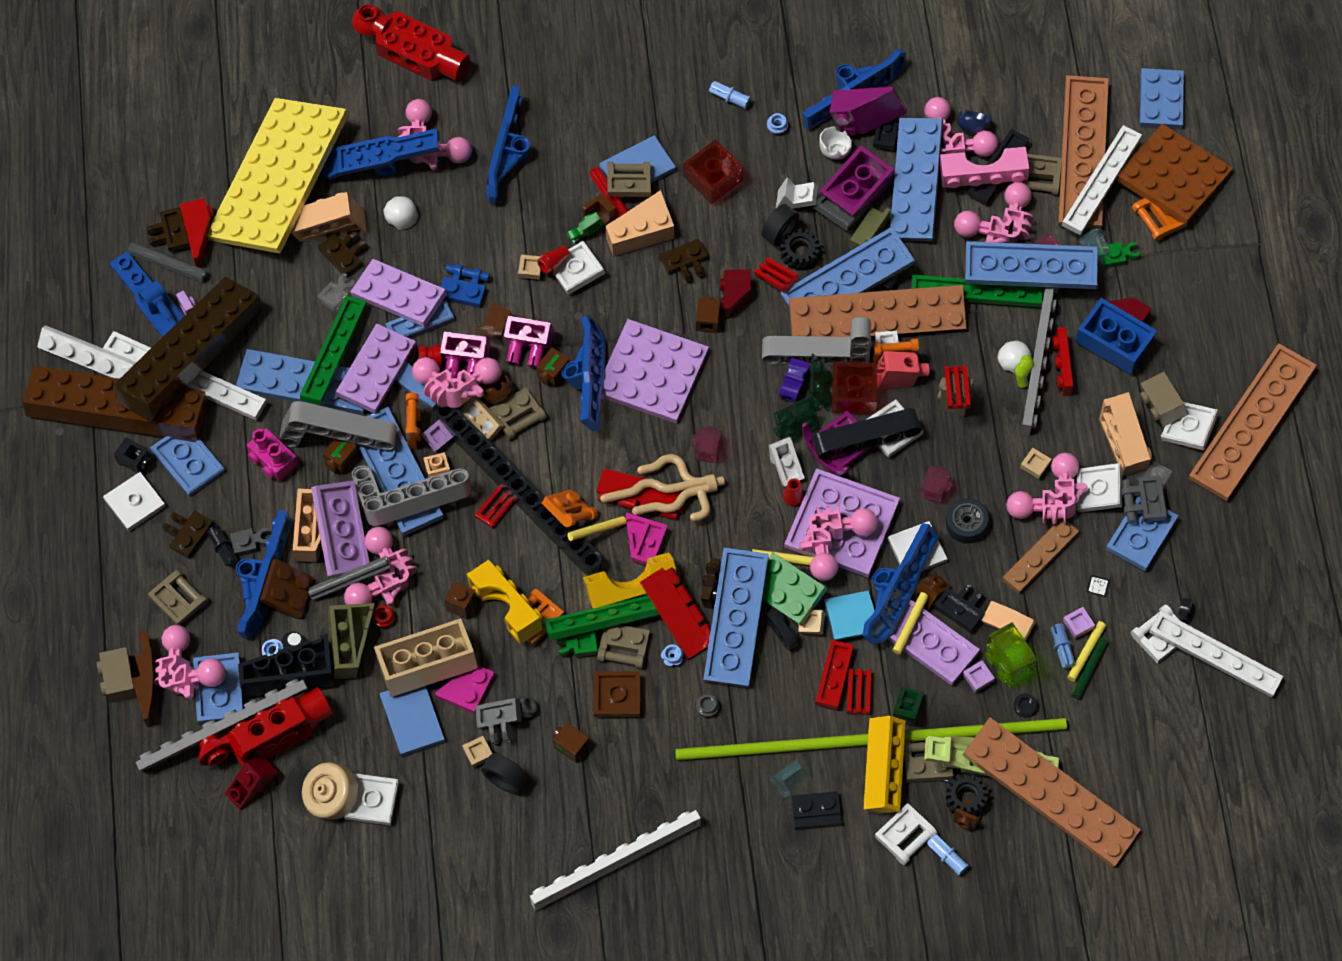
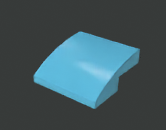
M869 591L824 599L828 621L830 622L835 641L862 636L864 623L874 613Z

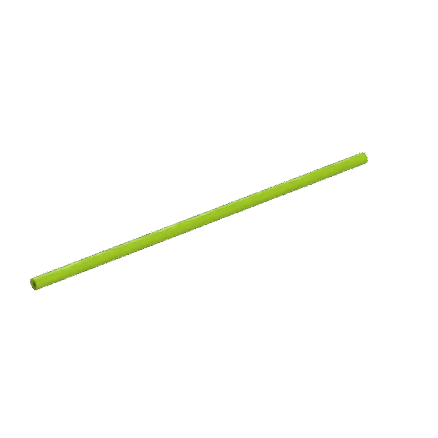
M1066 718L999 723L1012 734L1067 730ZM983 725L905 731L904 741H926L928 736L941 738L947 736L975 737ZM868 734L675 749L676 761L868 745Z

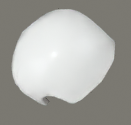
M829 127L820 134L819 147L824 156L835 160L843 159L851 151L852 140L846 131L839 132L836 127Z
M404 196L392 198L387 202L383 210L388 224L394 225L398 230L412 227L419 216L413 201Z
M1011 341L1001 347L997 358L1004 371H1011L1015 375V367L1020 362L1021 357L1024 355L1032 357V354L1026 344L1020 341Z

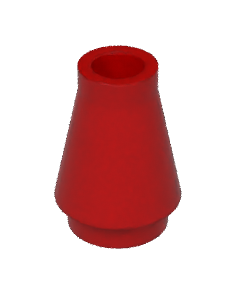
M562 245L559 248L541 254L537 260L539 268L545 274L553 273L570 256L569 250Z
M795 478L788 481L782 495L783 500L791 506L802 503L805 496L800 481Z

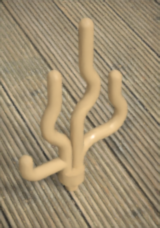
M666 454L651 464L639 466L637 472L639 474H647L660 470L667 463H674L678 467L680 476L684 480L683 482L667 485L658 480L644 479L637 482L631 488L603 494L600 500L603 503L632 497L639 494L643 489L650 487L663 493L682 491L676 501L671 504L660 502L648 503L634 507L632 513L634 515L653 511L672 513L679 510L689 497L697 495L702 509L690 515L691 521L695 522L705 519L710 513V504L706 493L717 491V486L725 485L723 476L715 478L714 474L698 478L693 477L689 474L686 464L681 457L674 454Z

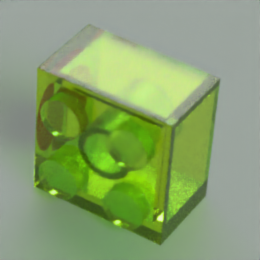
M1013 622L989 634L985 656L991 665H995L998 670V677L1002 683H1006L1009 688H1012L1033 676L1037 658Z

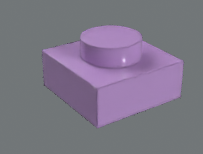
M184 291L176 294L178 303L186 315L196 304L191 296L187 297Z
M440 420L421 434L434 452L453 437Z
M1084 607L1063 618L1064 623L1075 639L1095 628V624Z
M983 661L963 671L964 678L975 693L995 681V677Z

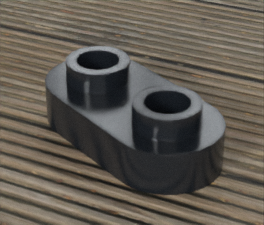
M774 609L765 613L767 623L784 647L789 651L798 645V635L793 628L789 629L785 624L786 619L780 611L776 612Z

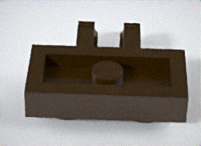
M180 207L159 212L161 223L153 224L146 229L148 235H157L149 239V245L152 247L164 245L166 242L169 252L190 247Z
M355 232L347 235L343 241L336 234H333L318 245L319 251L344 278L362 267L361 261L356 256L367 247V244L362 240L354 245L351 250L348 248L358 240L359 235Z
M699 238L659 254L667 274L670 275L680 271L686 282L691 280V275L687 268L692 266L698 277L703 276L699 263L708 260V255Z
M195 510L188 520L180 514L173 512L170 517L174 522L183 526L181 530L178 531L168 523H165L162 528L168 534L175 537L169 545L170 549L190 559L207 535V531L214 525L213 520Z
M711 558L710 563L707 562L705 566L707 575H704L702 578L703 590L701 594L704 608L713 609L716 600L721 561L718 558Z

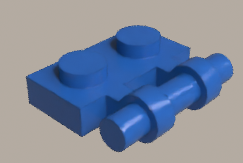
M447 264L446 272L453 274V277L444 276L441 288H444L447 292L443 300L480 308L486 286L480 285L479 282L480 280L488 282L490 273L482 272V269L478 268L474 270L464 268L460 264ZM461 276L472 278V281L467 282L460 279Z

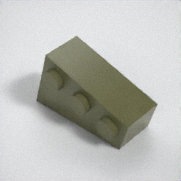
M375 603L329 606L328 627L334 679L357 677Z

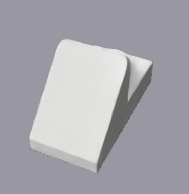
M786 178L778 190L776 208L781 204H787L792 209L816 205L818 186L815 182L795 185L789 178Z
M788 437L770 444V461L775 464L782 485L784 487L787 486L788 481L793 478L798 480L804 479L791 438Z

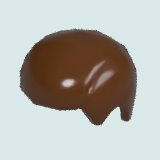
M501 375L495 384L484 385L480 383L478 385L484 391V396L481 398L491 404L502 402L512 390V382L507 375Z

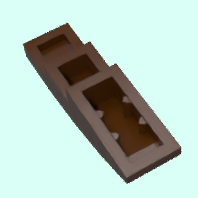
M146 630L138 633L143 653L135 655L140 676L132 678L144 722L147 727H150L156 702V685L154 684L156 675L154 674L155 660L151 641Z

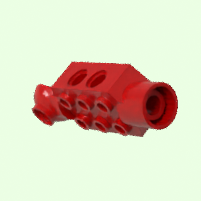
M365 4L353 15L352 25L358 33L376 35L378 56L419 76L433 81L444 75L459 82L469 68L471 56L454 48L451 36L399 11L387 16L377 6Z
M318 687L298 698L283 699L268 711L263 710L259 712L255 718L248 722H240L235 726V729L223 737L219 738L214 734L203 739L199 744L201 748L199 764L201 766H215L226 760L232 751L240 765H244L246 761L261 756L269 759L311 736L318 723L333 715L331 708Z

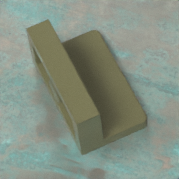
M887 207L882 213L871 208L851 237L850 244L858 247L882 233L890 222L891 209Z

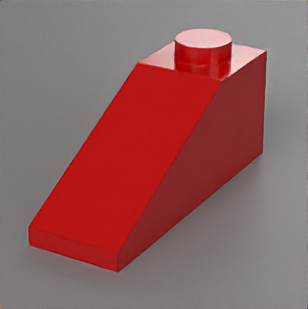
M205 198L180 204L195 266L200 268L208 243L207 235L211 225L210 218H214L211 205H206Z

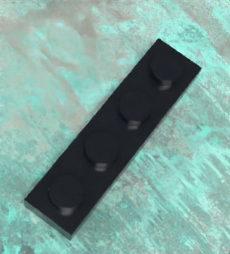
M1011 129L987 165L999 160L1004 149L1026 147L1030 138ZM989 183L972 186L968 191V196L987 205L1000 184Z

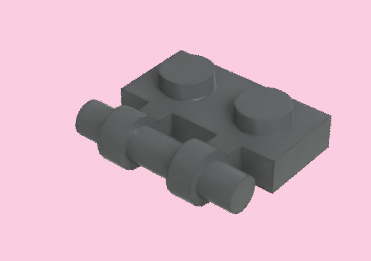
M1160 476L1138 477V486H1131V480L1129 479L1122 481L1121 495L1125 500L1124 514L1127 516L1129 524L1137 522V514H1142L1143 522L1166 520L1167 515ZM1133 496L1140 497V504H1134Z

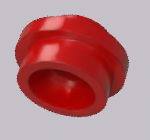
M379 606L372 613V620L378 627L385 628L394 622V611L388 606ZM386 615L388 617L385 620H381L380 616Z

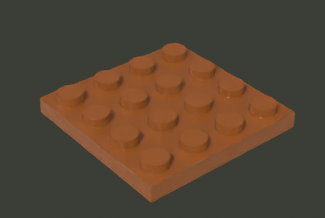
M1161 124L1123 166L1117 175L1116 181L1141 197L1146 198L1186 225L1228 178L1233 168L1166 125Z

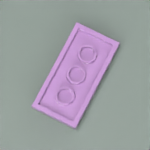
M372 259L350 291L352 297L365 300L373 306L423 327L427 325L447 295L444 288L375 259Z
M376 323L336 390V396L375 414L414 349L416 341Z
M354 481L311 487L327 575L343 574L369 563Z
M911 599L894 632L887 638L894 644H896L915 605V602ZM922 609L903 651L952 686L976 658L980 649L928 611Z

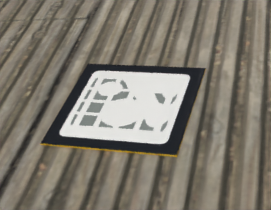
M1091 575L1086 592L1106 597L1110 580Z

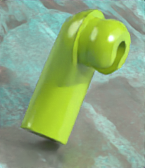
M1029 355L1022 356L1020 362L1015 367L1016 380L1020 388L1028 386L1027 376L1034 365L1032 357Z

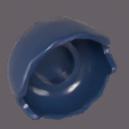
M969 110L965 111L964 115H962L961 111L957 118V123L964 132L976 135L978 132L987 131L992 117Z

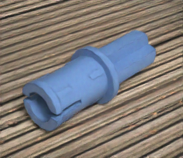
M1055 624V627L1052 626L1050 628L1055 642L1054 650L1058 652L1062 667L1064 669L1072 668L1075 664L1070 648L1072 643L1068 641L1064 624Z

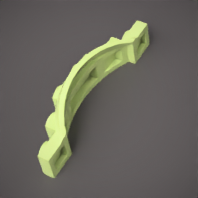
M926 737L924 760L943 763V766L961 769V772L990 776L962 755L974 737ZM1037 752L1058 768V757L1046 756L1041 752Z

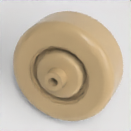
M330 762L315 766L307 774L302 786V799L306 809L314 816L327 820L340 819L348 814L354 807L358 796V784L354 774L345 766Z

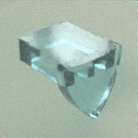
M1100 228L1089 231L1079 239L1082 246L1097 247V261L1110 253L1104 239L1105 235Z
M797 760L790 762L769 777L784 799L790 795L784 780L802 768Z

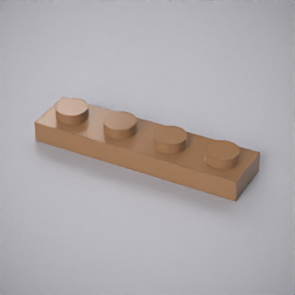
M1059 519L1057 524L1003 576L1002 581L1016 593L1020 594L1078 535L1079 531L1066 521V524H1064L1063 519Z

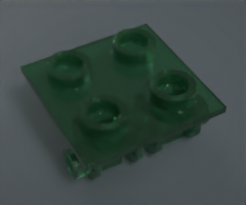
M813 353L811 356V371L809 372V406L814 411L824 407L829 412L830 403L832 402V394L830 392L832 374Z
M813 395L773 413L776 423L773 431L776 436H779L780 440L790 437L792 441L803 437L802 424L805 422L808 423L811 432L821 428Z

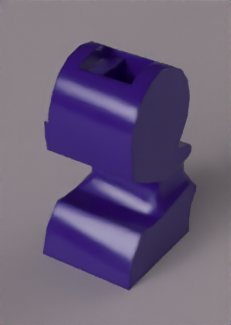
M791 358L788 371L785 373V380L779 392V398L794 403L798 401L804 385L803 378L807 379L810 374L809 363Z

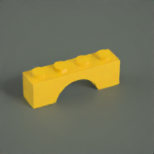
M668 552L648 558L643 573L638 578L629 582L615 581L605 571L583 577L591 607L597 608L615 602L631 600V598L636 596H648L640 581L662 567L665 571L673 567L677 573L671 554Z
M487 560L467 573L470 588L476 591V595L482 601L497 599L506 602L510 606L509 612L505 616L507 630L520 645L543 630L541 625L542 616L539 611L529 606V601L524 594L519 595L514 583L510 579L507 581L504 578V574L498 565L494 566Z

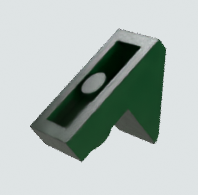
M901 687L893 711V717L906 720V725L915 726L924 692Z

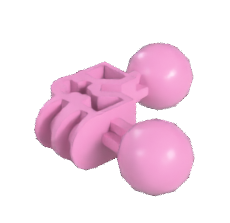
M934 97L926 103L924 108L926 117L942 118L943 120L942 147L944 149L941 148L940 155L962 153L966 158L965 152L974 151L978 156L987 158L992 156L998 149L997 137L990 131L978 132L973 139L964 140L963 133H956L950 138L951 126L950 123L946 124V120L951 114V107L948 101L942 97Z
M412 100L407 105L405 111L406 117L412 123V126L400 127L398 129V137L427 131L424 125L430 121L432 108L425 100ZM455 137L447 144H440L441 151L409 159L413 163H426L432 170H435L438 167L439 156H447L453 163H465L471 157L472 145L463 137Z
M1022 182L1012 183L1006 188L1004 193L1005 201L1009 208H1005L1003 220L1000 217L992 216L990 222L981 221L977 213L963 211L954 220L955 230L964 238L973 237L977 233L987 235L986 242L1017 243L1018 240H1028L1030 238L1028 232L1032 229L1030 222L1034 220V217L1030 213L1021 210L1030 203L1031 190ZM1011 222H1013V226L1011 229L1012 234H1008Z
M428 357L418 359L412 368L414 379L418 383L425 385L424 394L430 397L438 406H449L452 408L462 406L474 396L483 397L484 391L478 385L480 383L484 385L495 384L500 379L502 373L498 361L491 358L481 359L475 365L472 375L463 369L458 373L457 379L452 378V373L447 369L440 373L437 362Z
M1060 453L1054 457L1051 470L1054 476L1059 479L1055 480V493L1051 490H1043V498H1032L1027 492H1014L1009 496L1006 503L1008 513L1013 518L1024 519L1029 517L1033 511H1043V524L1046 523L1047 519H1051L1052 524H1057L1058 519H1063V523L1066 524V519L1073 517L1076 512V503L1079 501V497L1087 491V484L1074 483L1073 478L1077 475L1080 467L1077 458L1071 453Z
M837 505V511H832L830 506H826L825 512H820V509L816 507L817 513L809 518V529L806 537L799 543L801 551L813 550V553L816 554L810 563L811 574L816 579L828 581L833 579L838 572V562L834 556L829 554V551H832L831 537L835 540L843 539L842 531L852 530L859 536H868L876 530L878 519L876 514L869 508L857 509L851 517L841 518L839 505Z
M379 526L367 532L365 536L366 548L371 553L379 555L380 558L387 556L391 562V568L374 575V582L369 585L362 583L351 584L344 593L346 605L371 603L372 598L380 594L386 601V604L391 606L397 593L404 591L408 587L409 577L418 571L416 566H411L413 559L406 556L408 554L407 549L392 552V535L386 528Z
M172 625L164 630L161 637L162 645L169 652V656L155 661V664L158 666L154 672L158 676L154 680L156 686L163 687L177 695L183 694L187 699H192L194 690L199 689V682L207 687H215L223 682L226 671L221 661L208 658L199 664L198 669L190 666L189 661L182 658V652L188 648L190 643V634L185 627Z

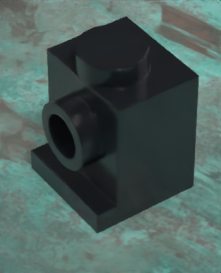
M125 437L114 453L117 464L123 465L136 473H139L141 469L146 470L151 463V455L148 448Z

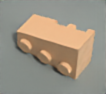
M661 190L606 226V239L613 256L674 239V224Z
M348 192L338 193L333 197L319 199L314 203L304 205L291 233L300 242L327 238V234L340 233V236H346L347 231L360 230V233H367L365 211Z
M1129 392L1104 399L1099 420L1117 463H1120L1122 466V475L1126 476L1148 469L1152 454L1149 447H1146L1143 432L1140 428Z
M298 489L293 540L294 561L317 562L323 549L312 490Z

